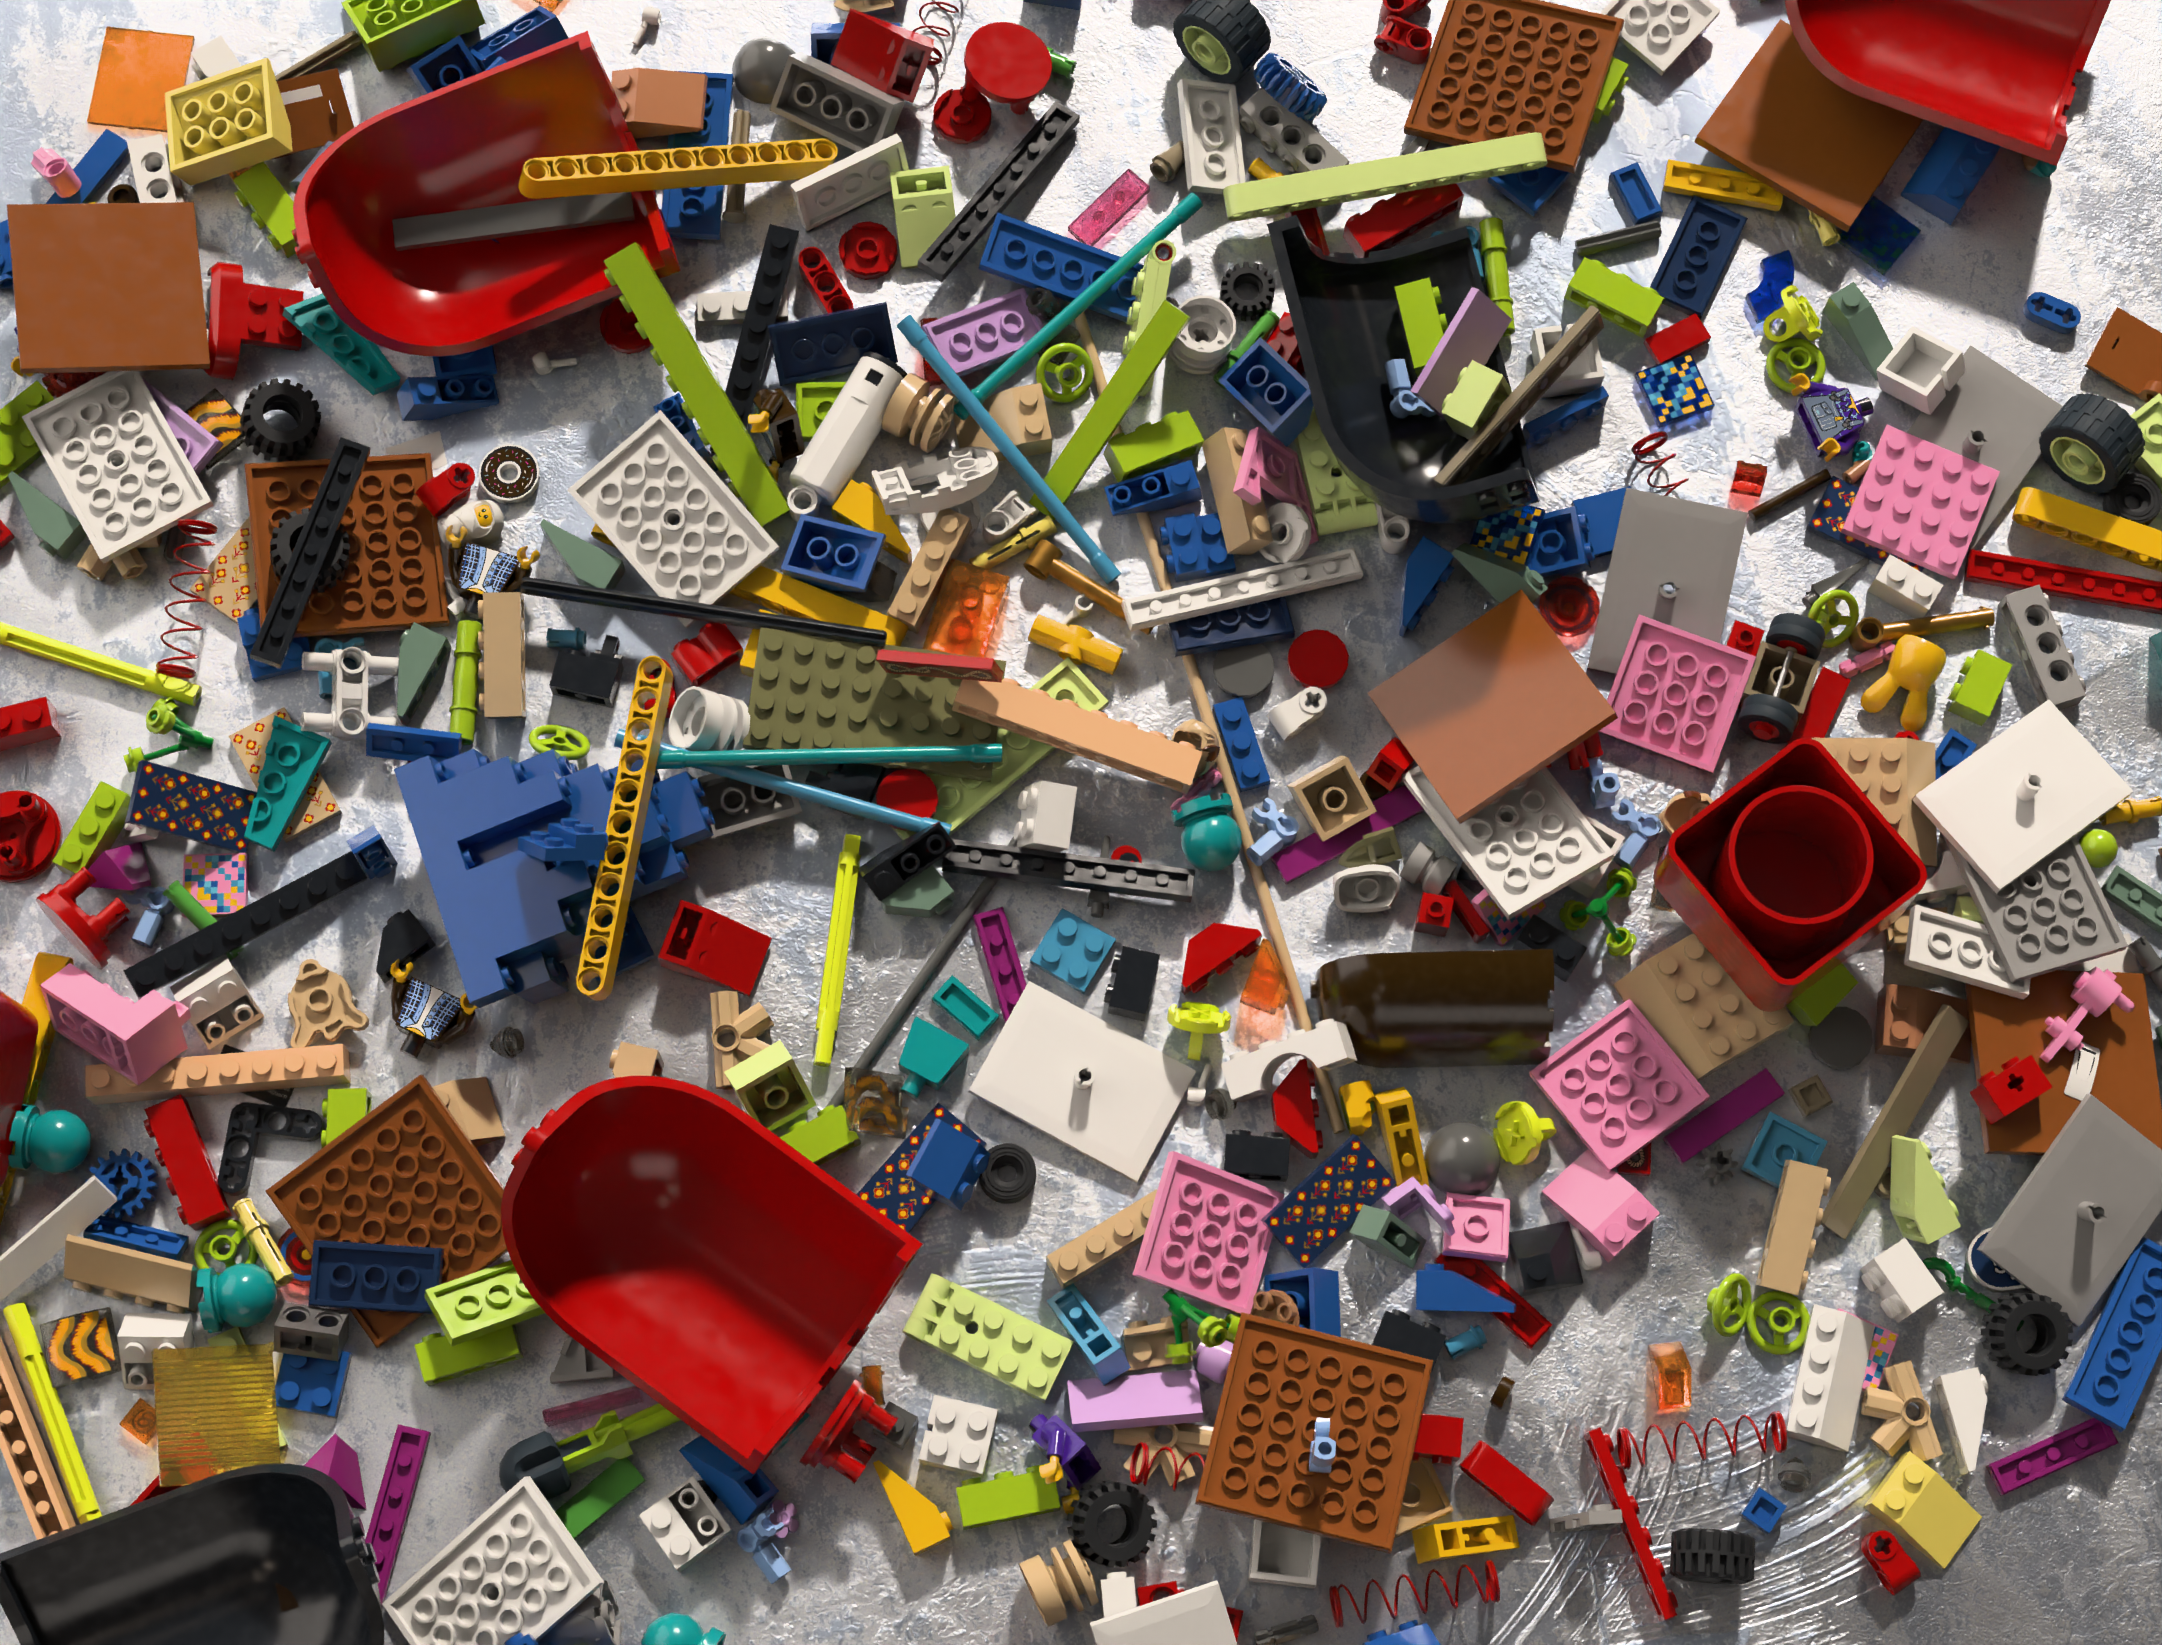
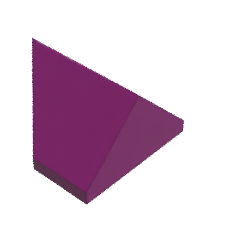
M142 842L106 850L88 869L97 880L90 887L136 890L151 885Z
M335 1433L304 1466L321 1471L334 1479L343 1490L351 1508L366 1510L358 1455Z

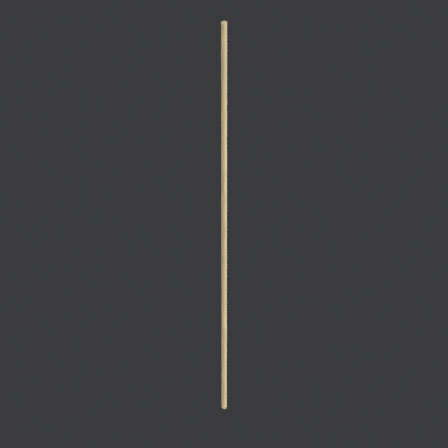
M1083 311L1074 321L1083 349L1091 358L1094 369L1093 380L1098 396H1100L1107 386V382ZM1120 424L1111 437L1118 433H1123ZM1136 513L1160 591L1173 589L1149 513ZM1194 654L1184 655L1182 660L1202 722L1211 727L1217 734L1220 751L1216 766L1218 772L1222 775L1221 782L1226 794H1230L1233 810H1231V813L1241 830L1242 848L1300 1030L1304 1029L1305 1032L1313 1030V1026L1262 866H1256L1246 854V850L1254 844L1200 672ZM1311 1061L1333 1133H1342L1346 1129L1327 1070L1317 1068Z

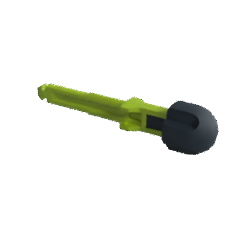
M657 1403L621 1420L618 1419L615 1409L602 1414L595 1426L556 1443L551 1433L543 1431L518 1442L507 1450L499 1466L500 1484L507 1493L525 1476H530L546 1500H549L569 1491L571 1487L570 1473L607 1457L615 1459L626 1458L633 1454L630 1442L676 1423L680 1419Z

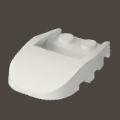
M964 447L951 450L947 457L936 458V454L931 453L923 455L924 462L908 466L907 461L894 464V469L881 472L874 470L871 471L875 490L879 494L886 515L933 513L957 506L983 493L995 480L999 466L992 450L985 447ZM938 481L940 485L937 487L938 492L921 495L920 490L912 491L910 487Z

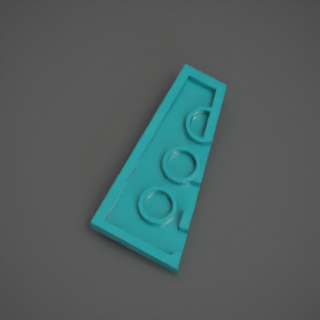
M323 293L284 308L283 316L373 396L399 385L400 376L379 347L345 324L333 311Z
M274 715L271 738L267 743L266 758L263 770L260 771L259 786L256 798L253 799L244 835L246 840L273 852L276 851L332 745L330 739L312 731H301L300 726Z

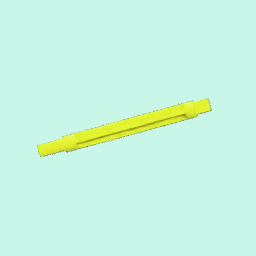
M0 622V644L163 697H171L176 701L195 706L201 697L202 687Z
M845 834L842 852L839 853L815 1028L817 1030L813 1065L829 1067L831 1064L834 1035L838 1030L859 873L858 868L860 866L861 855H859L861 836Z
M22 1302L9 1305L3 1309V1313L80 1524L99 1518L102 1514L26 1304Z

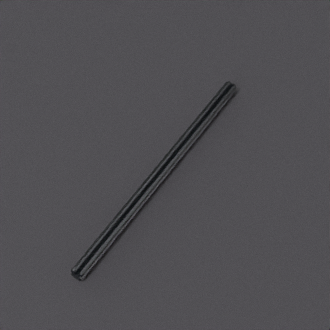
M523 577L520 586L521 592L527 595L760 629L762 627L878 647L885 646L887 641V633L884 630L530 577Z

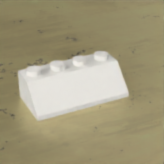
M1813 1305L1810 1311L1785 1425L1788 1438L1848 1453L1875 1329L1874 1325L1844 1311Z

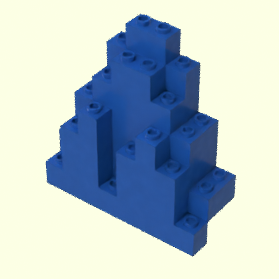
M471 749L442 762H438L428 755L395 768L396 778L469 1003L481 1008L516 994L535 1005L568 992L569 989L566 981L570 979L565 965L560 962L582 953L600 860L543 861L518 850V837L530 836L532 831L548 832V823H560L561 818L579 819L580 824L594 825V830L606 831L618 766L605 770L597 763L579 771L575 763L571 764L566 756H561L554 749L519 763L510 756L491 762L486 755L483 756L477 750ZM641 759L635 761L631 767V771L635 772L640 770L644 764V760ZM655 769L630 901L689 878L686 870L687 867H690L689 860L685 851L681 848L714 835L711 825L715 824L712 812L708 806L704 807L701 799L705 795L703 786L699 778L694 779L687 771L660 781L659 773ZM630 791L626 795L625 802L634 801L638 791ZM626 821L620 826V834L630 830L631 821ZM625 852L615 855L613 859L614 865L624 861ZM614 883L608 887L607 896H613L618 892L619 883ZM612 914L602 918V928L608 927L612 923ZM627 914V918H626V923H625V928H624L623 937L626 936V935H629V932H628V929H627V926H626L627 924L630 923L628 914Z

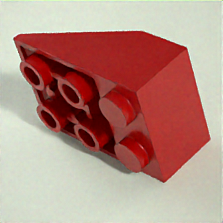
M850 8L831 65L884 93L913 103L933 51L934 39Z
M680 899L658 959L661 967L731 991H737L750 997L772 938L713 910Z

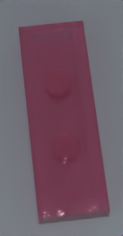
M1128 168L1068 226V232L1079 242L1093 247L1150 192V186Z
M632 1386L548 1408L542 1411L544 1423L550 1427L644 1402L641 1389L637 1386Z

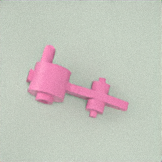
M2094 967L2089 972L2084 970L2072 984L2075 988L2070 997L2078 1002L2079 1005L2066 1022L2059 1016L2054 1019L2049 1016L2044 1023L2048 1025L2045 1031L2053 1039L2041 1054L2040 1058L2048 1063L2062 1046L2070 1052L2075 1048L2080 1051L2084 1047V1044L2081 1043L2083 1036L2075 1029L2088 1011L2093 1016L2098 1017L2112 1003L2127 1013L2134 1010V1003L2121 993L2122 987L2114 981L2117 977L2108 969L2102 971L2098 967Z

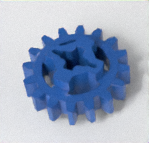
M126 1148L122 1149L120 1156L111 1150L109 1151L110 1159L105 1160L102 1157H98L100 1167H90L89 1169L117 1197V1202L108 1208L103 1215L110 1217L114 1212L115 1218L122 1220L126 1212L131 1218H135V1209L139 1208L145 1212L147 1208L144 1202L146 1200H155L150 1191L159 1189V1185L151 1181V1179L158 1176V1173L154 1169H149L152 1165L151 1161L147 1158L142 1160V1154L137 1151L130 1157V1151ZM132 1165L140 1170L142 1178L133 1176L134 1169H132ZM124 1179H126L128 1184L122 1185L121 1190L116 1187L117 1184L123 1183ZM136 1194H138L135 1199L130 1201Z

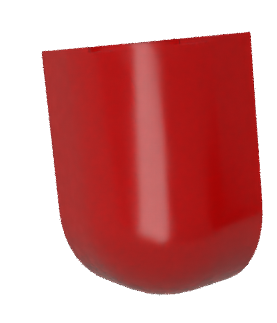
M1785 0V6L1793 34L1810 62L1824 76L1846 91L2057 166L2068 140L2066 131L2067 116H2065V113L2071 106L2077 88L2075 87L2076 83L2072 81L2075 73H2082L2111 0Z
M588 31L402 103L367 119L341 136L316 159L302 178L294 198L293 214L296 229L292 230V234L297 244L295 252L302 265L307 263L310 269L308 276L315 289L320 287L333 311L353 331L379 346L410 355L450 356L476 351L622 294L618 285L612 286L604 274L603 270L607 268L604 260L634 242L640 245L659 279L681 271L662 210L658 207L657 196L654 190L632 192L635 220L495 238L500 244L487 239L396 251L392 219L552 199H532L525 197L520 192L518 187L525 162L529 159L639 151L632 132L625 133L629 128L623 116L624 112Z
M625 1076L604 1080L576 1093L557 1111L551 1109L542 1119L540 1127L538 1129L532 1127L523 1137L521 1144L524 1145V1148L520 1149L511 1161L514 1168L506 1183L501 1202L502 1231L510 1259L524 1286L542 1310L574 1340L753 1475L811 1407L813 1399L821 1390L826 1388L869 1329V1323L876 1313H880L923 1245L728 1100L699 1086L657 1076Z

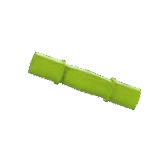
M1496 217L1486 218L1479 222L1482 247L1481 256L1484 257L1488 298L1512 319L1502 336L1506 337L1515 333L1512 307L1514 303L1513 299L1510 298L1509 273L1505 256L1508 250L1505 246L1503 220Z
M472 620L459 621L457 625L456 650L454 651L456 664L453 679V706L449 708L451 713L449 732L462 733V745L474 743L475 718L478 712L477 708H475L478 688V660L482 658L481 650H479L478 633L482 631V624Z

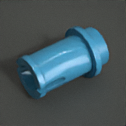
M576 627L575 630L548 628L546 641L549 642L546 644L548 648H573L579 651L586 648L587 633L586 631H581L580 627Z
M1470 1325L1468 1326L1469 1330L1444 1340L1445 1348L1452 1360L1477 1347L1483 1349V1344L1487 1343V1339L1480 1325L1475 1327Z

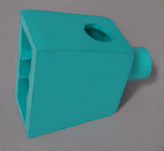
M916 1016L898 1064L899 1070L908 1075L901 1091L917 1099L925 1085L939 1090L968 1055L969 1044Z

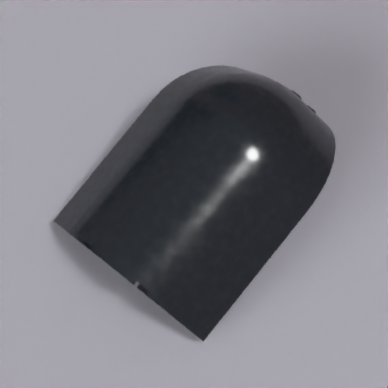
M1297 215L1268 223L1267 226L1321 431L1338 464L1361 492L1381 507L1395 514L1425 523L1436 524L1464 523L1540 502L1520 421L1463 484L1436 488L1433 479L1469 439L1453 432L1448 422L1438 414L1426 417L1419 413L1418 415H1408L1406 418L1401 419L1394 416L1390 410V402L1394 399V396L1390 393L1384 367L1385 363L1392 359H1405L1411 389L1418 379L1395 287L1430 278L1432 287H1439L1443 304L1437 305L1439 315L1445 313L1448 327L1472 287L1479 289L1485 294L1466 226L1406 245L1373 251L1368 254L1369 258H1355L1354 253L1332 252L1329 256L1324 255L1321 248L1313 245L1308 240ZM1498 342L1485 366L1502 374L1510 386Z
M273 1463L226 1471L0 1554V1604L20 1645H384V1621L378 1588L380 1579L374 1564L377 1562L372 1544H366L363 1537L365 1536V1530L359 1516L354 1517L343 1490L334 1479L321 1471L302 1465ZM276 1583L292 1592L299 1605L298 1608L281 1612Z

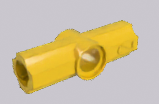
M1039 614L1028 636L1029 641L1057 652L1058 656L1063 660L1069 657L1076 665L1084 663L1111 675L1116 671L1123 654L1122 648L1095 638L1092 632L1081 626L1070 625L1068 627Z

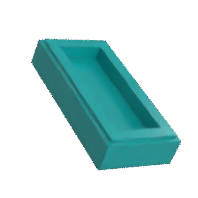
M953 975L931 997V1000L978 1041L1000 1018L993 1009Z

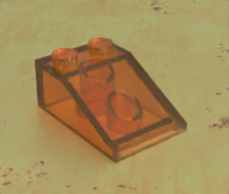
M952 558L938 595L922 649L985 658L1010 591V577Z

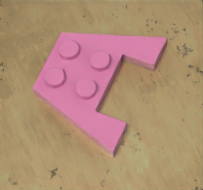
M1260 426L1250 430L1233 493L1253 506L1261 502V487L1281 502L1301 507L1308 515L1311 524V540L1309 545L1319 541L1297 453L1291 448L1286 447Z

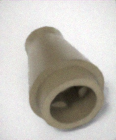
M1178 141L1172 147L1152 158L1150 171L1157 180L1167 182L1175 178L1185 162L1183 141Z

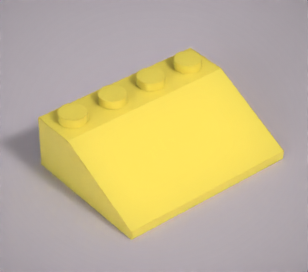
M268 58L165 92L170 172L190 186L293 152L291 125L271 62Z

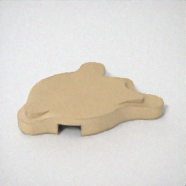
M307 959L301 963L299 975L296 978L297 982L293 986L291 993H288L287 1001L289 1011L295 1022L294 1033L290 1041L291 1047H309L315 1035L319 1032L324 1034L327 1041L334 1042L346 1029L365 1030L369 1025V1018L355 1007L351 989L341 975L322 967L314 959Z

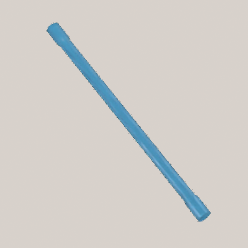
M908 315L901 320L897 328L910 344L921 353L1089 559L1091 566L1105 583L1109 585L1122 573L1109 557L1098 548L930 342L927 334L914 318Z
M619 728L614 747L622 749L625 730ZM638 734L637 740L642 741L647 737ZM662 742L659 749L690 751ZM745 766L692 767L917 833L937 822L941 823L948 835L952 824L927 817H918Z

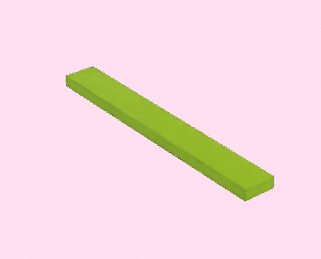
M1167 300L1163 301L1043 479L1064 506L1190 321V316ZM1034 493L1028 503L1046 516L1049 515L1052 520H1055Z

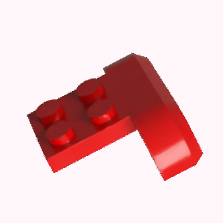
M217 262L209 268L207 276H211L208 330L210 369L203 370L210 377L234 379L239 361L240 344L300 351L302 332L283 316L284 308L303 301L304 291L243 283V267L238 264Z

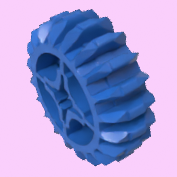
M1268 53L1265 58L1260 60L1253 72L1254 78L1260 84V87L1271 95L1274 100L1303 120L1312 121L1322 112L1328 100L1325 93L1314 80L1310 79L1298 67L1278 54Z

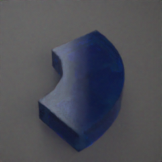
M1790 250L1761 260L1760 265L1763 273L1761 283L1745 297L1757 324L1765 321L1770 314L1782 307L1784 302L1781 297V291L1793 284L1794 263Z

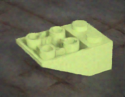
M949 166L890 172L891 193L902 269L918 267V260L956 217Z
M1894 1135L1891 1138L1890 1211L1903 1238L1928 1245L1961 1227L1957 1219L1959 1212L1956 1205L1947 1198L1944 1192L1945 1182L1940 1173L1934 1170L1930 1162L1932 1155L1927 1145L1918 1139Z

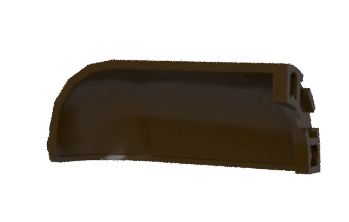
M1553 949L1362 954L1339 958L1325 963L1317 970L1315 980H1310V999H1316L1319 1021L1334 1019V1021L1346 1024L1357 1061L1354 1062L1360 1065L1378 1068L1539 1065L1549 1058L1551 1043L1549 1042V1032H1553L1554 1009L1548 1008V999H1550V991H1554Z

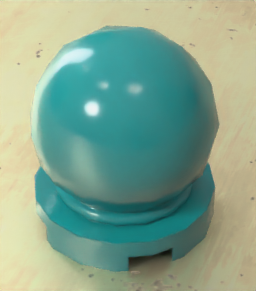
M1222 793L1220 795L1221 799L1213 801L1210 795L1196 798L1181 804V812L1178 813L1177 810L1171 811L1174 826L1184 827L1181 833L1182 852L1187 861L1197 869L1207 872L1223 870L1231 865L1239 855L1242 846L1241 830L1236 821L1227 815V813L1233 810L1230 794Z
M23 1104L22 1111L16 1112L11 1127L9 1141H15V1155H8L10 1166L15 1169L27 1170L33 1162L39 1169L52 1174L70 1172L83 1163L90 1151L91 1134L87 1124L77 1115L65 1110H50L40 1115V1110L37 1106Z
M239 1263L227 1267L220 1275H217L214 1268L199 1269L197 1272L196 1285L197 1287H203L205 1301L198 1303L203 1328L208 1330V1334L222 1332L225 1322L234 1327H251L262 1323L272 1312L277 1302V1288L271 1275L256 1264Z
M669 1613L659 1616L648 1625L643 1634L641 1645H724L726 1634L716 1627H712L708 1633H704L700 1623L689 1615Z

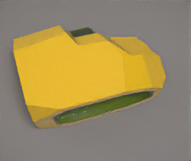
M1370 1080L1346 1084L1338 1089L1342 1112L1350 1135L1363 1136L1364 1132L1372 1126V1115L1376 1111Z

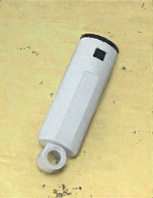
M864 352L792 470L789 480L795 488L789 492L787 503L790 508V515L797 523L801 514L817 518L820 512V504L834 505L882 429V419L888 403L900 382L907 375L900 366L888 358L874 352ZM803 500L811 503L807 509L801 510L796 507L798 502Z

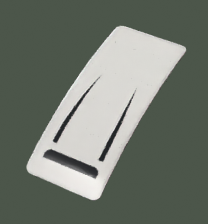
M2083 1043L2084 1047L2080 1051L2075 1050L2070 1075L2064 1090V1094L2080 1101L2084 1099L2086 1094L2091 1092L2100 1056L2098 1048Z

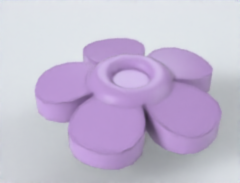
M781 1500L773 1501L770 1504V1508H773L774 1512L769 1517L770 1521L774 1525H778L781 1522L784 1524L783 1529L776 1533L775 1537L785 1538L788 1532H796L799 1527L797 1519L791 1518L796 1515L797 1509L792 1503L784 1505Z

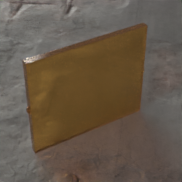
M107 27L87 119L88 124L167 133L165 92L186 85L192 56L190 52L193 51L195 41L194 36L154 32L152 30L144 31Z

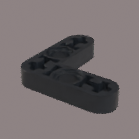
M249 1102L237 1104L232 1109L229 1118L218 1175L220 1188L231 1196H239L248 1189L259 1135L300 1141H315L321 1137L322 1130H325L323 1119L311 1110ZM246 1110H249V1113L254 1117L253 1120L247 1121L245 1131L251 1133V1137L241 1133L235 1134L236 1130L239 1132L243 1130V1122L238 1118L239 1115H245ZM275 1114H283L286 1117V1124L280 1130H273L269 1126L270 1118ZM293 1115H296L295 1120L298 1123L304 1124L308 1123L309 1118H312L317 1127L310 1129V1132L306 1134V1130L303 1127L293 1126ZM238 1141L247 1142L249 1146L247 1154L243 1157H234L232 1155V1146ZM230 1161L238 1165L245 1164V1168L238 1166L237 1176L242 1181L241 1183H236L234 1188H231V1185L226 1182L227 1178H233L235 1168L229 1165Z

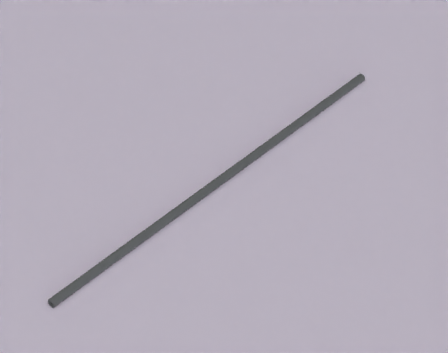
M1013 837L1007 846L1017 847V840H1014ZM984 878L827 1106L834 1105L836 1108L844 1104L846 1101L845 1087L848 1084H852L857 1078L859 1079V1076L862 1077V1074L864 1075L1000 878Z

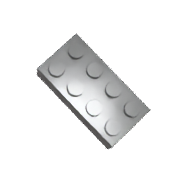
M798 52L788 56L769 110L859 152L893 135L905 100L884 93L846 72L803 52Z

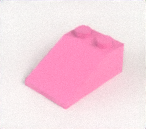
M1588 1149L1541 1192L1575 1228L1579 1229L1581 1235L1600 1252V1255L1608 1263L1660 1214L1623 1177L1614 1170L1608 1172Z

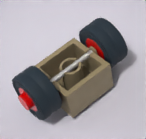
M1783 613L1773 618L1766 636V642L1761 641L1755 662L1737 708L1741 710L1738 717V726L1749 737L1770 744L1786 743L1792 737L1794 729H1796L1804 713L1821 662L1816 659L1820 655L1825 640V631L1816 621L1794 613Z

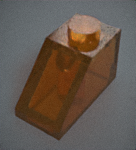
M1263 938L1241 994L1240 1003L1275 1016L1278 1007L1285 1008L1291 991L1285 989L1288 979L1268 939Z

